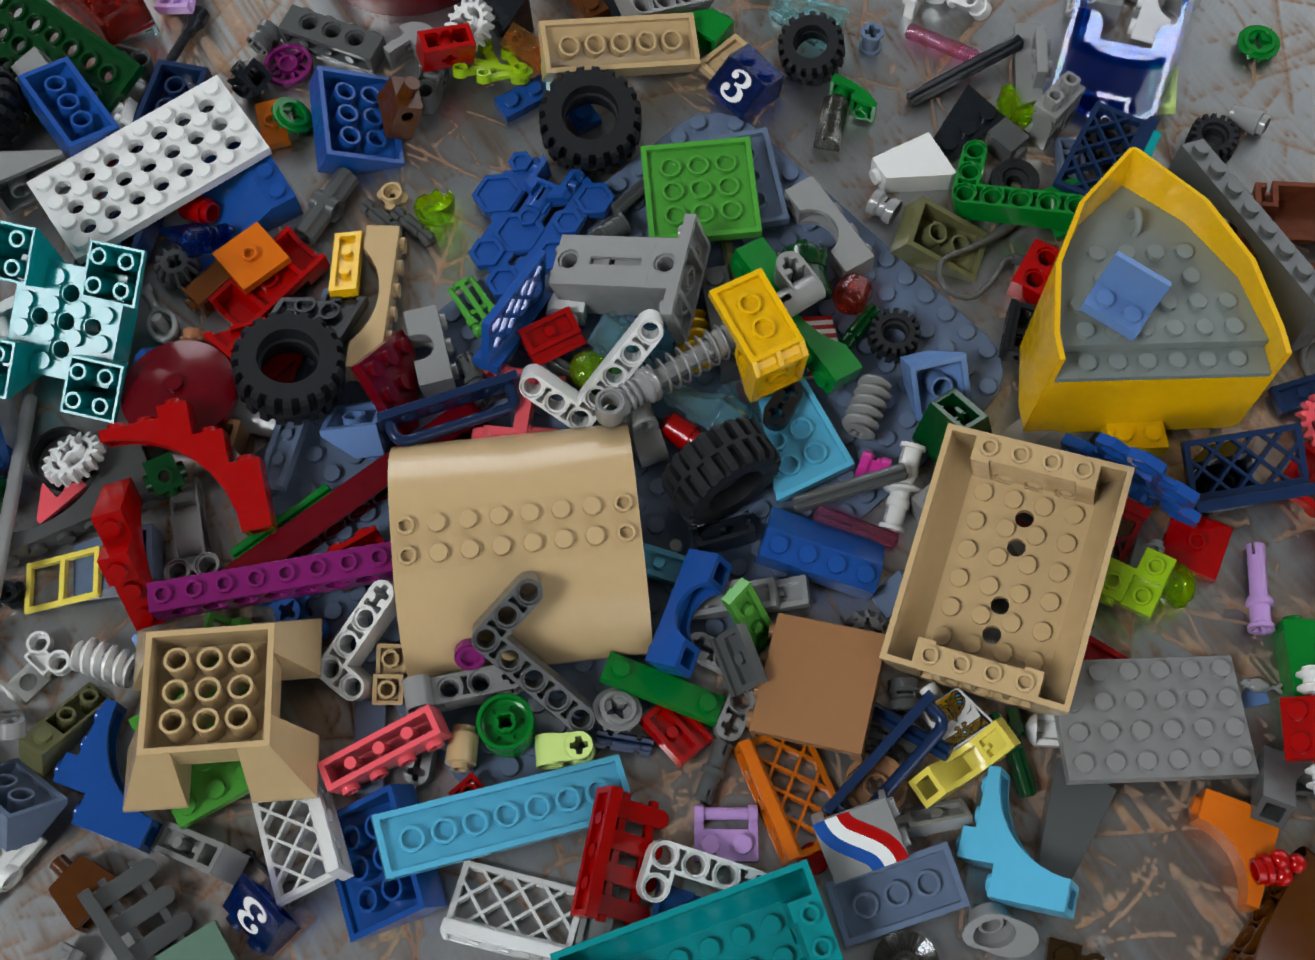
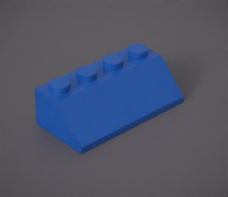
M68 56L17 76L25 101L67 159L120 130L119 125Z
M772 506L754 563L792 576L806 574L810 582L868 601L875 594L883 569L885 544Z

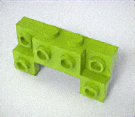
M1147 547L1137 568L1111 557L1099 603L1111 608L1115 604L1151 620L1177 560Z

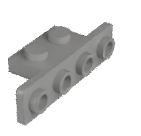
M1015 23L1014 35L1019 34L1024 41L1023 49L1014 53L1016 112L1034 113L1033 106L1043 96L1045 80L1050 78L1052 73V61H1048V56L1051 52V39H1047V28H1041L1039 23Z

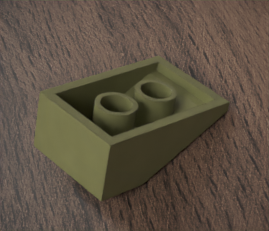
M922 196L905 206L890 254L912 266L936 272L940 258L947 253L982 239L989 233ZM986 245L950 258L944 263L942 274L974 282Z

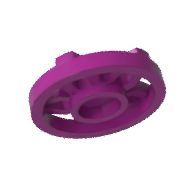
M288 43L277 46L268 53L264 61L265 68L273 75L270 81L286 89L303 83L313 73V60L309 51L298 44ZM290 50H294V51H295V52H293V53H291V54H287V53L284 52V51H290ZM275 57L277 64L269 68L271 61ZM305 57L308 59V65L303 63Z

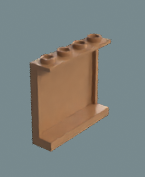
M778 613L776 622H771L768 631V640H771L769 651L764 650L761 664L768 681L754 688L753 697L757 698L754 709H749L747 714L746 727L749 728L752 738L762 735L848 754L850 760L863 762L884 668V662L879 659L886 634Z

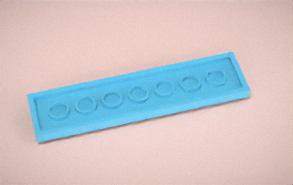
M616 754L372 815L371 821L385 881H392L588 829L597 787L614 785L623 788V792L630 793L620 755Z

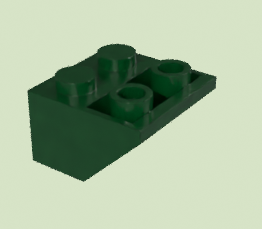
M954 387L929 403L912 436V440L914 443L925 446L927 448L926 454L933 461L937 462L948 423L992 433L988 415Z

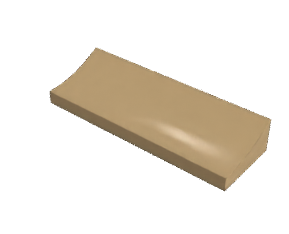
M693 12L541 20L537 24L542 82H550L554 79L560 81L562 80V73L568 70L571 74L575 73L576 68L584 66L585 70H592V66H598L602 72H606L607 69L614 71L615 77L690 73L694 72L701 64Z

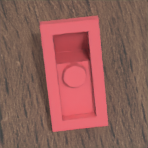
M81 479L79 484L71 483L69 487L63 489L61 494L56 496L42 483L36 521L41 525L55 518L72 506L89 487Z

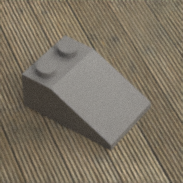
M61 149L0 152V207L7 216L39 203L26 182L67 160ZM71 187L62 188L59 194L71 189Z

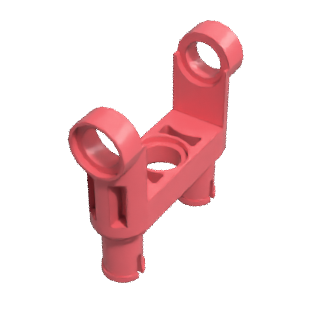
M506 364L499 375L517 370L519 377H521L524 368L510 367L509 364ZM483 370V373H485L486 378L497 376L489 371ZM557 376L567 383V376ZM535 378L527 379V382L532 385L540 383ZM519 390L520 403L515 411L513 427L494 425L476 427L472 429L471 439L558 430V428L533 426L536 404L525 398Z

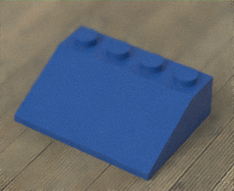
M316 66L308 86L319 173L334 174L338 168L344 167L353 174L404 166L402 140L386 138L377 100V94L388 81L389 76Z
M233 142L228 146V149H236L241 143ZM271 155L201 195L213 199L218 204L220 214L215 224L226 243L255 222H258L266 232H269L304 214L296 195ZM209 156L204 162L211 163L216 160L217 156ZM186 169L184 170V172L187 176H189L192 174L193 170Z
M390 783L337 810L354 873L353 877L345 881L335 880L350 942H356L424 918L448 906L438 868L388 882L385 881L371 816L419 804L414 784Z

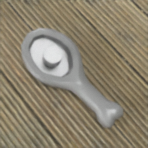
M147 284L141 291V297L145 299L150 311L146 321L147 331L158 342L164 344L173 342L179 332L177 316L170 309L160 306L155 296L154 286Z

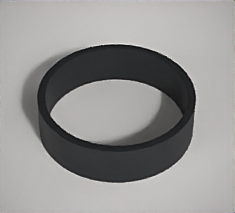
M68 426L50 429L37 438L30 449L28 461L31 472L41 483H44L52 490L63 491L65 486L62 484L60 487H56L54 483L51 484L50 481L40 476L38 469L39 458L43 450L51 442L70 434L76 437L78 432H80L79 429ZM95 470L89 472L90 477L92 476ZM85 476L82 477L84 483L89 479Z

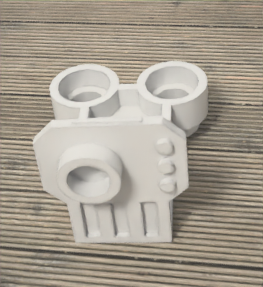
M45 631L31 633L26 641L28 652L23 656L29 663L8 683L0 679V694L4 691L8 698L19 704L27 705L53 680L50 677L52 674L65 676L72 671L69 665L71 655L64 650L53 651L55 646L54 639ZM46 641V646L39 650L40 644ZM66 660V665L59 669L60 662ZM28 674H34L37 677L36 686L29 691L23 690L20 686L22 678Z

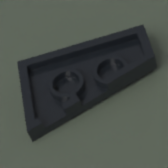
M357 296L356 300H343L342 297H331L330 301H316L314 297H285L279 299L271 313L277 311L278 315L285 314V310H294V314L298 315L301 312L311 314V319L314 320L316 317H319L326 322V328L332 327L335 330L337 339L341 340L344 345L368 307L369 301L367 296Z

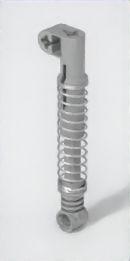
M786 251L778 256L774 270V282L780 290L777 294L792 318L824 299L826 291L819 277L799 253ZM794 273V275H793V281H794V283H791L792 274ZM723 321L720 326L714 324L713 330L710 332L704 330L701 339L694 335V347L685 341V352L675 347L674 351L677 357L673 358L669 353L665 352L667 361L665 364L656 358V369L653 370L649 364H646L645 367L642 366L636 370L630 380H626L624 384H619L618 388H604L599 391L595 397L597 421L606 427L617 426L626 415L636 410L637 407L643 406V403H655L662 399L663 393L671 394L672 386L680 389L682 381L690 383L692 376H701L702 370L709 372L711 364L719 366L721 359L729 360L730 354H735L736 343ZM708 362L709 368L705 369L701 365ZM699 367L698 375L691 372ZM689 373V380H685L682 378L684 375ZM679 379L680 385L676 386L672 382ZM667 385H670L669 392L663 389ZM612 404L615 405L617 408L614 410H606L603 407L605 405Z

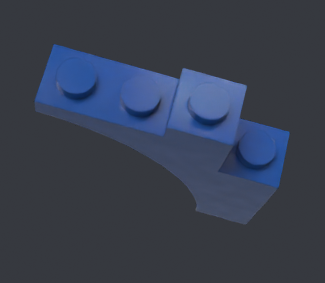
M106 698L104 704L97 709L94 715V724L89 734H86L80 743L78 756L66 752L64 758L55 767V776L52 781L64 788L84 795L83 799L74 808L71 824L149 854L151 851L150 847L163 824L148 817L143 811L123 812L125 786L118 765V740L127 709L118 702Z

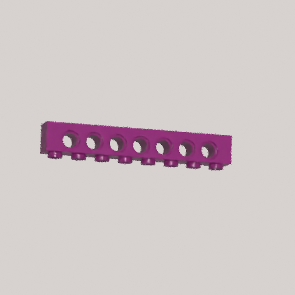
M391 541L146 583L149 613L159 621L371 585L377 580L393 581Z

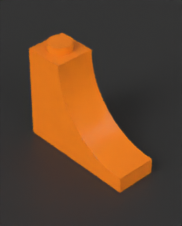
M1205 788L1197 795L1194 794L1190 800L1188 813L1192 815L1189 824L1206 832L1225 851L1233 865L1238 883V902L1236 908L1251 913L1260 909L1265 885H1257L1253 881L1249 870V859L1255 858L1258 853L1266 852L1269 855L1275 849L1280 828L1250 818L1251 804Z

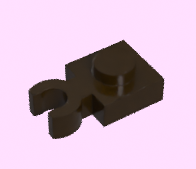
M1048 937L1044 960H1104L1105 957L1099 953H1091L1086 956L1081 955L1083 945Z

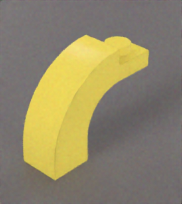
M1000 717L963 746L952 752L947 761L939 760L927 766L908 783L927 809L978 778L988 770L989 765H996L1021 742L1003 717Z

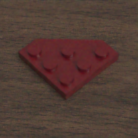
M402 329L393 333L351 367L378 412L418 400V378L414 361L417 360V353ZM419 419L398 425L399 432L403 435L411 434L419 426Z

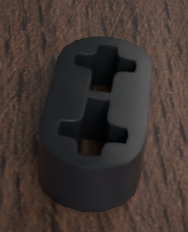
M795 382L773 393L763 412L762 419L766 428L771 431H781L788 425L802 400L803 387L800 383ZM793 391L794 395H791L787 402L784 401L785 393ZM780 408L782 410L781 418L771 419V415H775Z

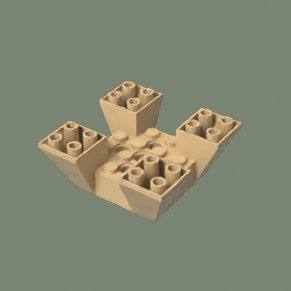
M322 618L259 622L208 628L187 627L138 631L133 690L141 691L139 724L127 752L123 812L189 808L192 764L241 762L253 803L318 798L319 769L317 762H319L320 737L318 734L281 719L280 704L281 680L321 678ZM218 661L216 665L210 667L214 662ZM249 689L246 694L239 696L243 690ZM217 691L215 695L207 698L212 692ZM184 693V695L180 699L175 700L180 696V694ZM215 721L211 728L205 729L211 722Z

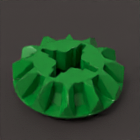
M1251 25L1239 33L1236 45L1239 46V54H1245L1247 60L1253 58L1256 59L1257 63L1262 60L1269 62L1273 56L1277 55L1280 49V39L1272 29L1266 26ZM1256 38L1259 45L1262 46L1261 49H1258L1256 44H1253Z
M279 98L274 102L270 110L273 113L272 120L278 122V128L284 127L287 129L288 134L294 132L299 136L303 132L307 133L313 124L310 110L302 102L294 98ZM290 112H292L294 121L290 120L288 115Z

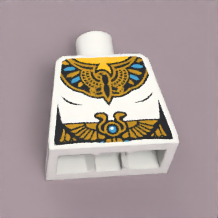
M933 681L919 691L921 696H923L927 690H930L936 696L933 701L947 715L949 722L948 730L942 740L951 744L953 752L993 722L958 687L944 695ZM924 710L919 715V719L923 728L931 732L936 722Z

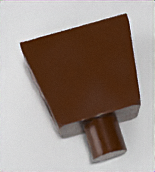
M413 76L390 77L377 94L386 138L412 139L423 112V104L419 92L420 82Z
M62 854L55 858L49 866V869L58 878L48 890L71 926L75 930L87 934L95 924L76 895L88 887L93 893L100 888L97 884L99 880L105 878L108 883L116 878L117 875L84 855L79 856L72 862L65 854ZM109 905L108 907L103 909L105 914L112 908V906Z

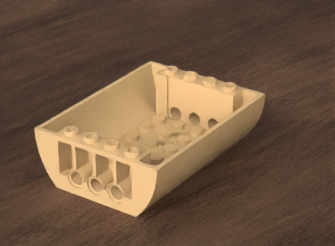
M948 423L879 659L890 667L920 680L934 681L938 685L951 689L958 687L965 693L1034 713L1067 715L1072 704L1135 467ZM1021 513H1028L1033 517L1034 521L1029 527H1020L1015 521L1016 517ZM1014 541L1023 543L1026 548L1025 552L1020 556L1011 555L1007 550L1010 543ZM996 599H1004L1009 603V609L1004 614H996L991 609L992 603ZM986 629H998L1001 633L1000 640L994 644L987 643L983 639V633Z

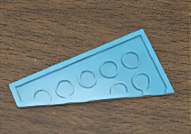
M805 377L797 381L803 387L801 403L788 425L781 431H771L763 424V412L773 393L758 400L763 432L779 452L781 458L779 472L773 477L772 481L776 505L855 467V462ZM789 391V393H785L784 401L787 402L789 397L794 395V392ZM779 408L775 415H771V419L781 418L782 410Z

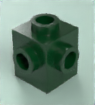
M169 451L142 463L147 474L142 479L149 493L155 491L157 496L164 494L165 498L168 499L183 492L181 487L186 485L184 478L189 477L182 460L176 462L172 452ZM165 471H168L171 475L170 480L167 482L161 480V474Z

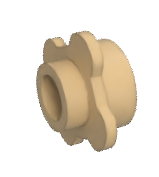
M388 182L377 192L378 199L385 203V209L389 211L394 210L396 206L409 200L408 194L402 191L401 184L398 182Z

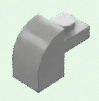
M408 22L398 26L400 36L390 40L388 44L383 46L387 63L393 69L413 56L418 59L416 53L417 31L433 29L430 25L422 22Z

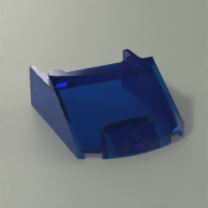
M1075 0L1052 85L1067 71H1071L1081 78L1080 84L1086 90L1081 96L1076 113L1086 117L1091 113L1096 101L1143 120L1148 119L1149 116H1157L1180 57L1179 53L1194 0H1183L1176 25L1161 27L1155 36L1152 49L1100 39L1104 26L1102 15L1098 11L1087 9L1089 0ZM1100 112L1096 114V118H1098L1100 121L1102 117L1107 116L1108 121H1110V117L1108 115H1105Z

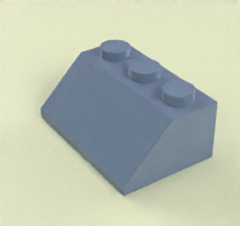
M19 758L0 763V847L6 852L18 850L25 845L37 842L68 802V799Z

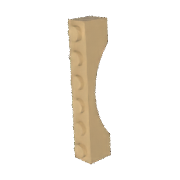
M367 225L364 251L369 265L378 276L379 295L369 321L349 341L346 370L351 381H359L351 367L394 333L392 325L398 319V310L395 303L396 299L401 297V285L398 283L399 276L404 275L402 254L407 253V238L402 236L400 226Z

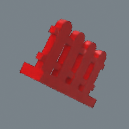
M614 785L597 787L570 916L580 919H595V921L606 923V918L608 917L624 922V926L650 917L649 909L639 904L640 896L637 894L636 882L646 849L654 841L652 840L654 829H663L669 822L667 813L664 810L658 809L659 802L652 800L648 802V805L632 801V794L623 792V788ZM626 821L642 825V836L624 832ZM662 846L655 852L656 860L662 856ZM624 853L637 857L635 869L618 864L619 854ZM655 877L647 881L645 887L647 893L655 889ZM613 885L630 889L629 901L612 897Z

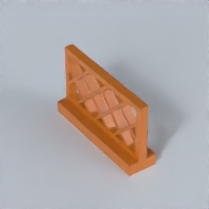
M760 736L752 740L748 738L739 741L733 749V753L755 804H758L759 814L782 867L820 852L822 849L820 844H818L817 837H815L813 846L801 850L796 838L800 828L816 835L812 826L802 822L807 808L816 812L822 811V807L810 802L814 789L825 792L829 799L835 794L834 787L816 748L803 745L801 751L785 745V740L778 742L775 738ZM767 743L778 748L773 762L762 758L756 746ZM781 750L798 757L793 771L776 764ZM802 759L814 765L816 774L813 780L797 773ZM774 770L790 777L785 791L773 786L770 778ZM794 779L811 786L806 800L789 793ZM778 795L782 796L781 802L779 800ZM786 799L803 806L798 820L786 815L783 809ZM790 824L795 826L794 832Z

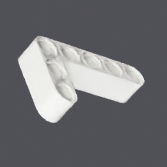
M647 309L640 313L579 391L538 364H530L523 369L519 390L525 398L570 428L592 426L597 418L595 415L596 395L592 394L591 391L594 389L618 388L619 384H624L626 380H629L663 337L664 320L660 313L654 309ZM654 323L658 328L648 331L643 328V325ZM630 345H635L640 350L638 352L631 353L628 352L625 348ZM617 367L622 372L620 374H612L608 369ZM535 378L540 383L532 385L527 382V379ZM558 394L561 395L564 399L561 401H555L550 396ZM584 411L588 415L579 417L574 412Z

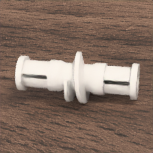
M901 441L900 443L902 451L898 464L904 463L906 466L908 478L882 487L890 495L887 497L883 521L879 522L878 525L881 529L904 534L905 531L902 527L907 510L909 511L912 492H920L922 490L914 482L918 477L922 453H926L927 449L925 446L908 441Z

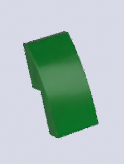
M834 73L830 82L829 97L840 103L849 104L850 115L855 116L859 120L873 123L878 105L875 99L858 84Z

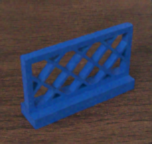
M538 248L482 321V345L473 356V365L499 375L522 344L517 330L538 321L545 313L549 299L552 296V293L544 290L545 250Z

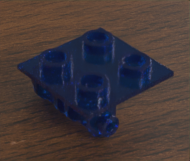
M196 222L159 228V231L167 236L170 241L176 243L188 255L194 257L213 253L229 242L235 234L234 227L227 223L214 226Z

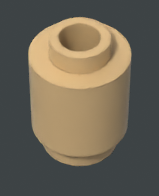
M455 724L450 732L452 737L447 741L445 764L450 766V770L453 772L467 773L470 768L476 767L480 736L477 734V727L473 725Z

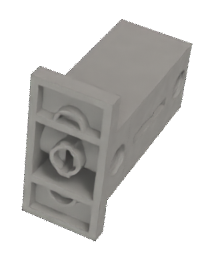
M685 213L683 224L678 228V238L562 234L560 244L555 250L553 268L548 274V284L559 299L584 302L586 312L590 314L639 316L644 310L654 309L660 313L676 343L684 344L689 339L711 244L697 215Z

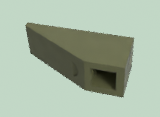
M87 683L28 730L26 737L19 738L20 760L42 777L45 776L64 758L66 752L70 753L91 728L94 724V715L97 709L104 704L106 698L110 700L112 698L92 683Z

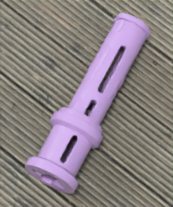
M1254 542L1255 548H1253L1252 543H1248L1245 546L1249 581V597L1245 601V606L1249 609L1250 623L1247 625V632L1254 635H1267L1276 631V624L1272 622L1271 608L1274 607V600L1269 596L1266 544Z

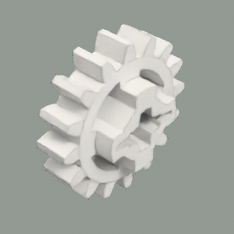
M461 0V6L455 4V12L448 13L450 22H446L444 26L469 22L476 42L475 53H477L478 46L485 47L484 40L486 38L491 39L492 37L489 34V30L495 28V25L491 23L495 19V15L491 13L493 8L483 0Z
M80 431L76 437H72L70 434L65 442L58 441V447L49 449L50 456L43 458L46 464L41 466V469L44 471V476L51 484L54 483L56 487H60L62 484L65 487H69L72 482L79 484L82 477L89 478L90 471L99 469L97 463L104 461L105 458L102 454L106 452V449L103 447L104 444L100 443L97 435H93L90 431L85 435Z

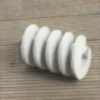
M91 637L87 642L82 639L75 644L71 652L69 665L70 669L75 672H81L86 676H92L108 684L113 683L119 688H129L133 685L136 653L131 656V651L127 648L120 652L118 645L115 644L110 647L107 641L99 643L98 638Z

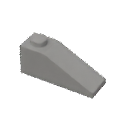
M167 820L164 821L150 847L155 852L233 886H236L250 858L249 855L225 843L187 828L182 830L177 824Z

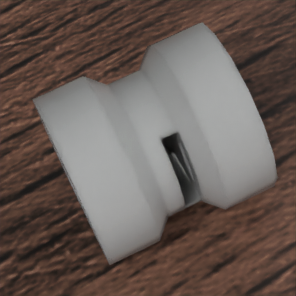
M878 188L869 199L865 212L871 216L877 215L881 217L882 222L891 225L899 214L903 201L896 197H888L885 191Z

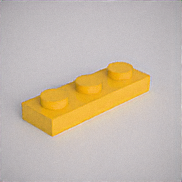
M362 231L335 233L328 289L330 297L347 298L359 296L364 247Z

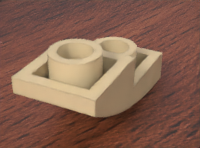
M377 643L376 674H373L372 705H404L402 680L407 678L401 644Z

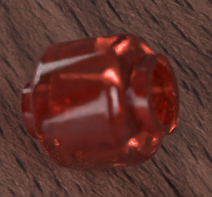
M847 273L841 277L835 287L832 301L839 312L846 315H858L864 311L873 296V287L866 277L857 273Z

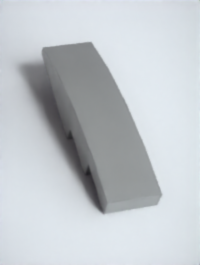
M806 574L778 580L774 577L749 581L767 613L812 607L809 579ZM740 579L727 581L723 594L713 596L703 602L695 611L692 620L731 617L721 598Z

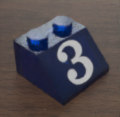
M748 43L727 57L707 84L706 89L743 121L779 98L785 74Z
M245 873L237 879L222 906L229 913L226 920L236 931L239 932L243 929L250 937L246 941L247 944L258 955L263 952L273 957L301 929L283 907L276 905L275 898L260 882Z

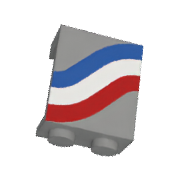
M884 788L877 790L878 799L828 817H825L823 811L811 814L813 829L835 884L909 858L907 846L912 845L905 826L898 827L895 819L896 816L900 815L893 796L887 798Z

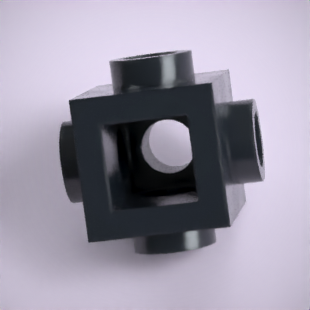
M253 57L243 62L241 60L237 61L230 69L232 75L228 78L227 82L238 96L249 99L255 96L260 97L268 89L267 84L273 78V75L261 62Z

